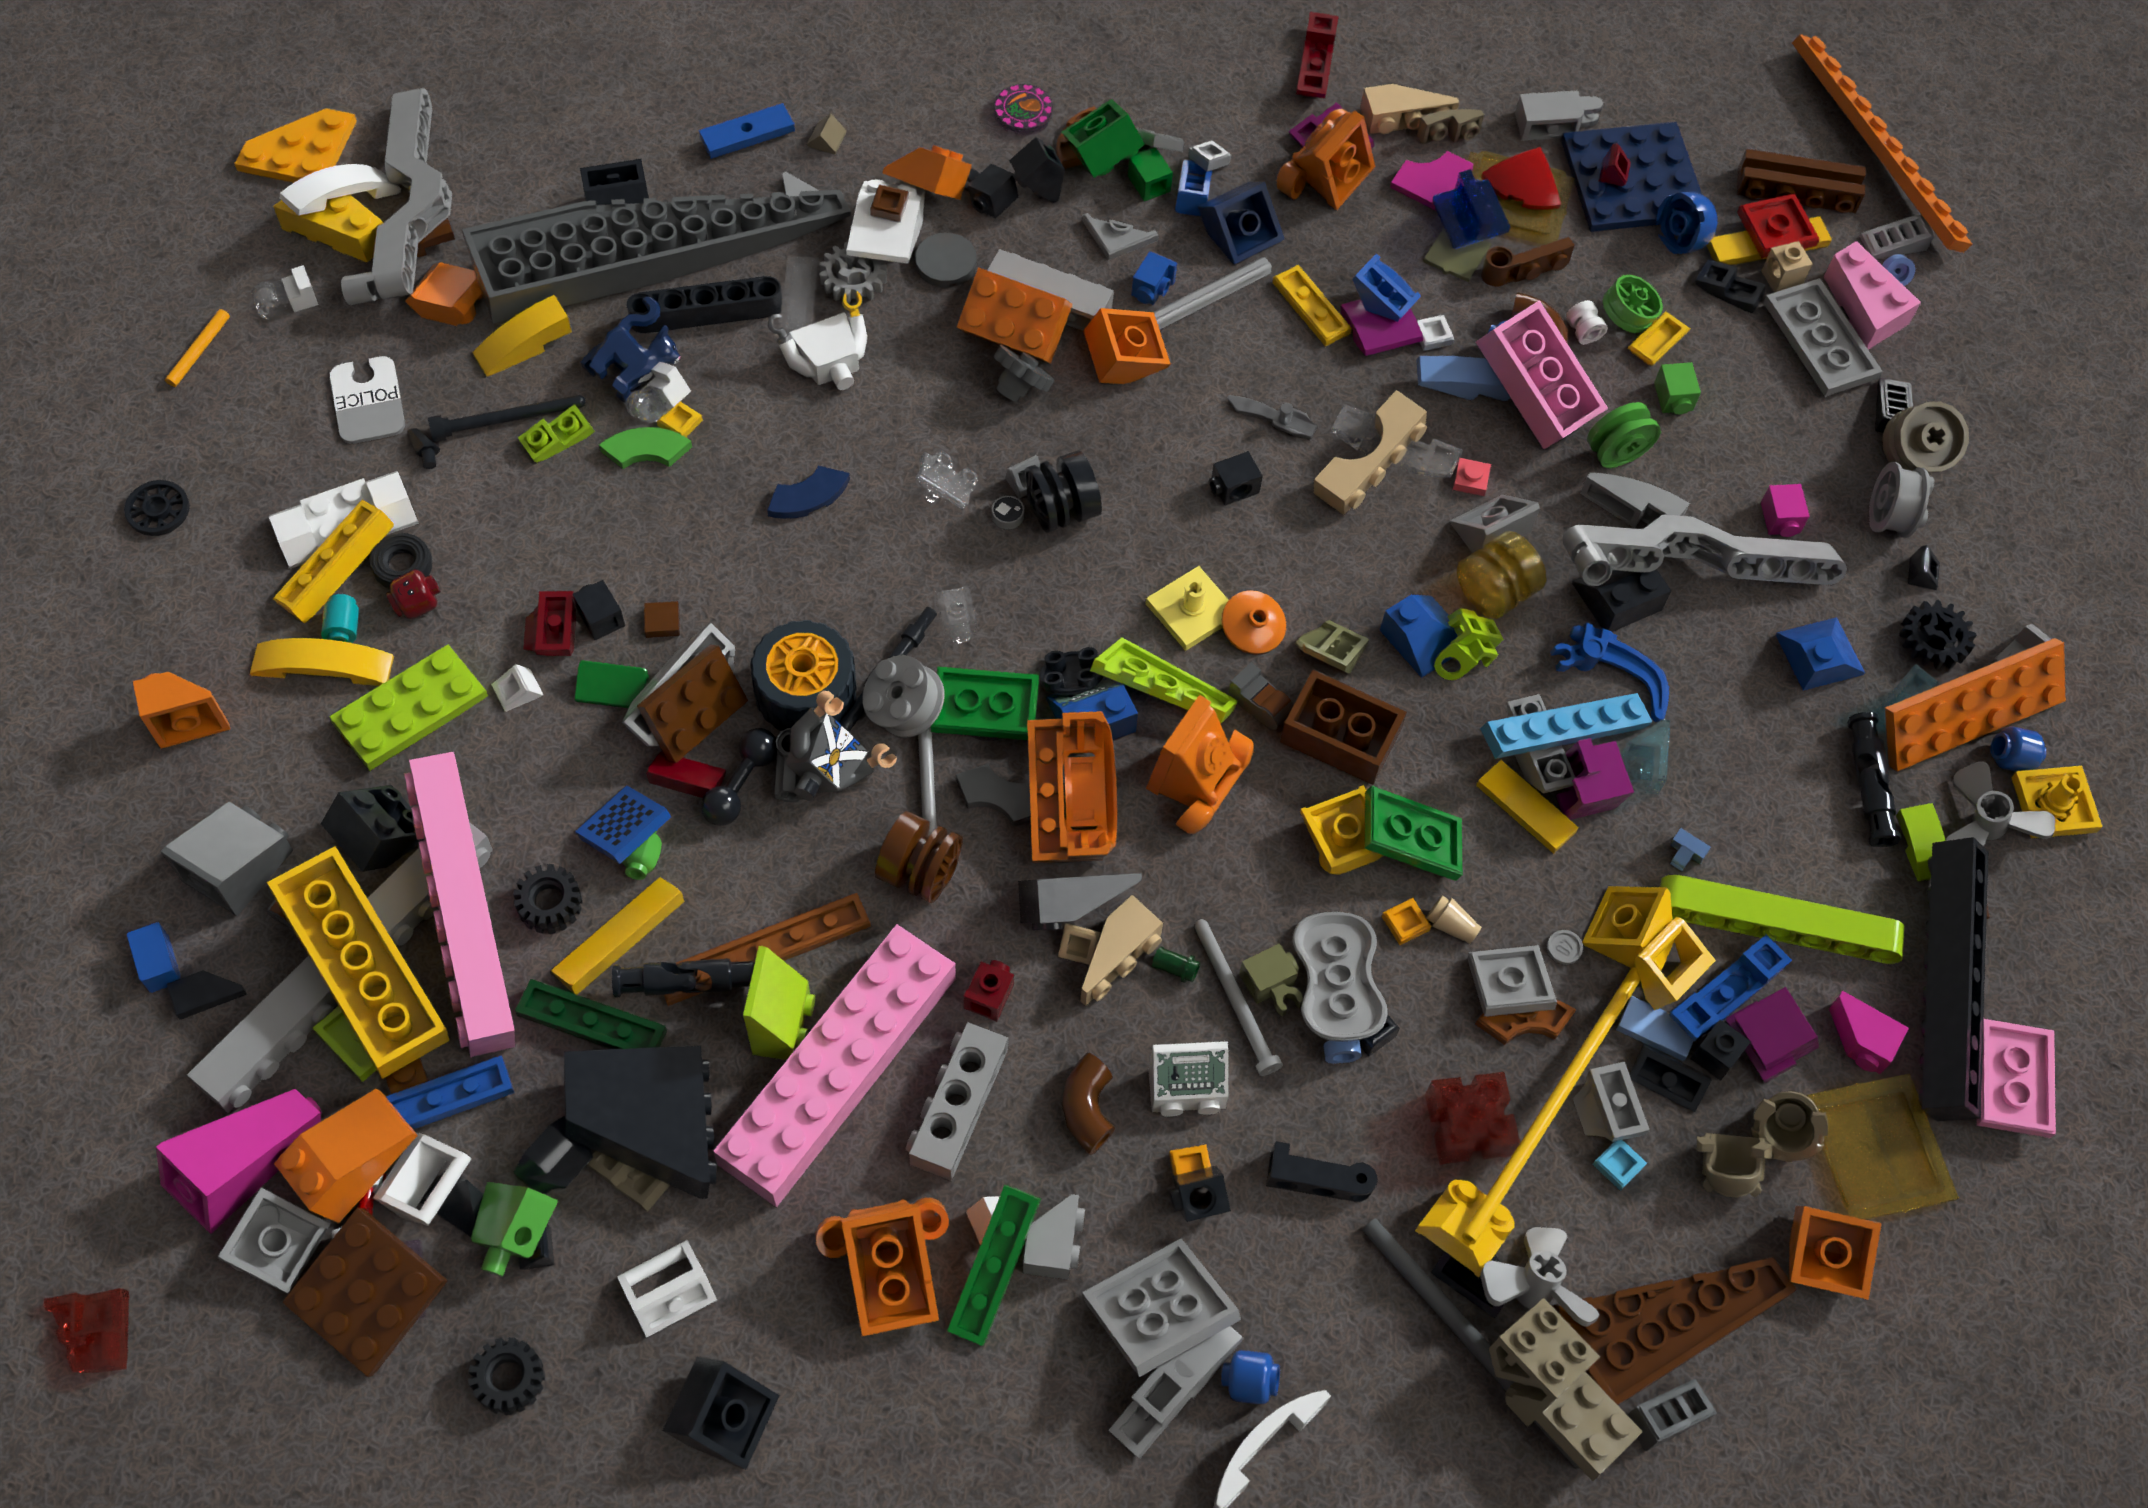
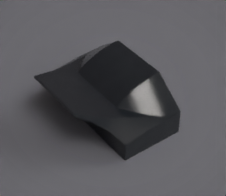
M565 1116L551 1123L524 1152L513 1173L529 1188L547 1195L554 1189H566L593 1159L591 1148L566 1137Z

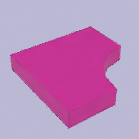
M1449 151L1444 153L1439 159L1429 163H1415L1406 160L1392 180L1390 188L1443 214L1473 170V163Z

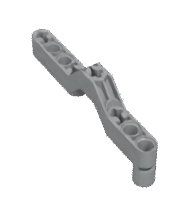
M425 88L393 94L385 156V171L391 184H401L410 190V199L385 223L378 225L372 272L344 276L342 278V293L349 305L412 294L418 243L450 216L452 191L449 190L446 181L442 179V173L427 164L432 104Z
M1661 515L1644 529L1575 525L1570 527L1562 538V543L1575 563L1582 579L1591 586H1599L1605 583L1612 575V570L1651 572L1662 564L1664 557L1696 559L1730 575L1732 578L1832 585L1843 579L1847 571L1844 561L1828 543L1734 536L1690 516Z

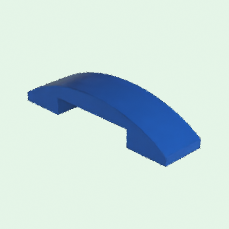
M1765 935L1698 993H1693L1672 1010L1669 1016L1695 1042L1710 1032L1720 1019L1724 1021L1725 1018L1753 997L1789 965L1792 959Z

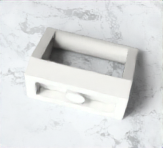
M416 1133L418 1136L404 1150L373 1198L397 1216L429 1226L471 1161V1158L465 1153L429 1136ZM445 1162H451L420 1210L416 1209Z
M687 1240L617 1276L646 1337L717 1300ZM687 1257L692 1270L636 1299L631 1286Z

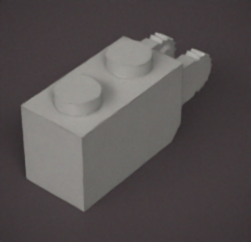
M1578 91L1520 94L1515 117L1521 140L1561 138L1565 132L1579 131L1580 127L1595 126L1599 121L1598 113L1601 112L1604 102L1597 96L1580 97Z

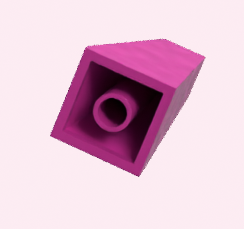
M293 1089L168 1139L156 1146L161 1186L212 1234L279 1171L274 1162L301 1133L321 1122L322 1111L315 1100L311 1097L305 1098L296 1089Z

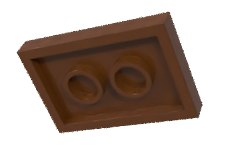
M710 644L638 704L637 708L667 760L677 763L741 708L748 699L720 647Z

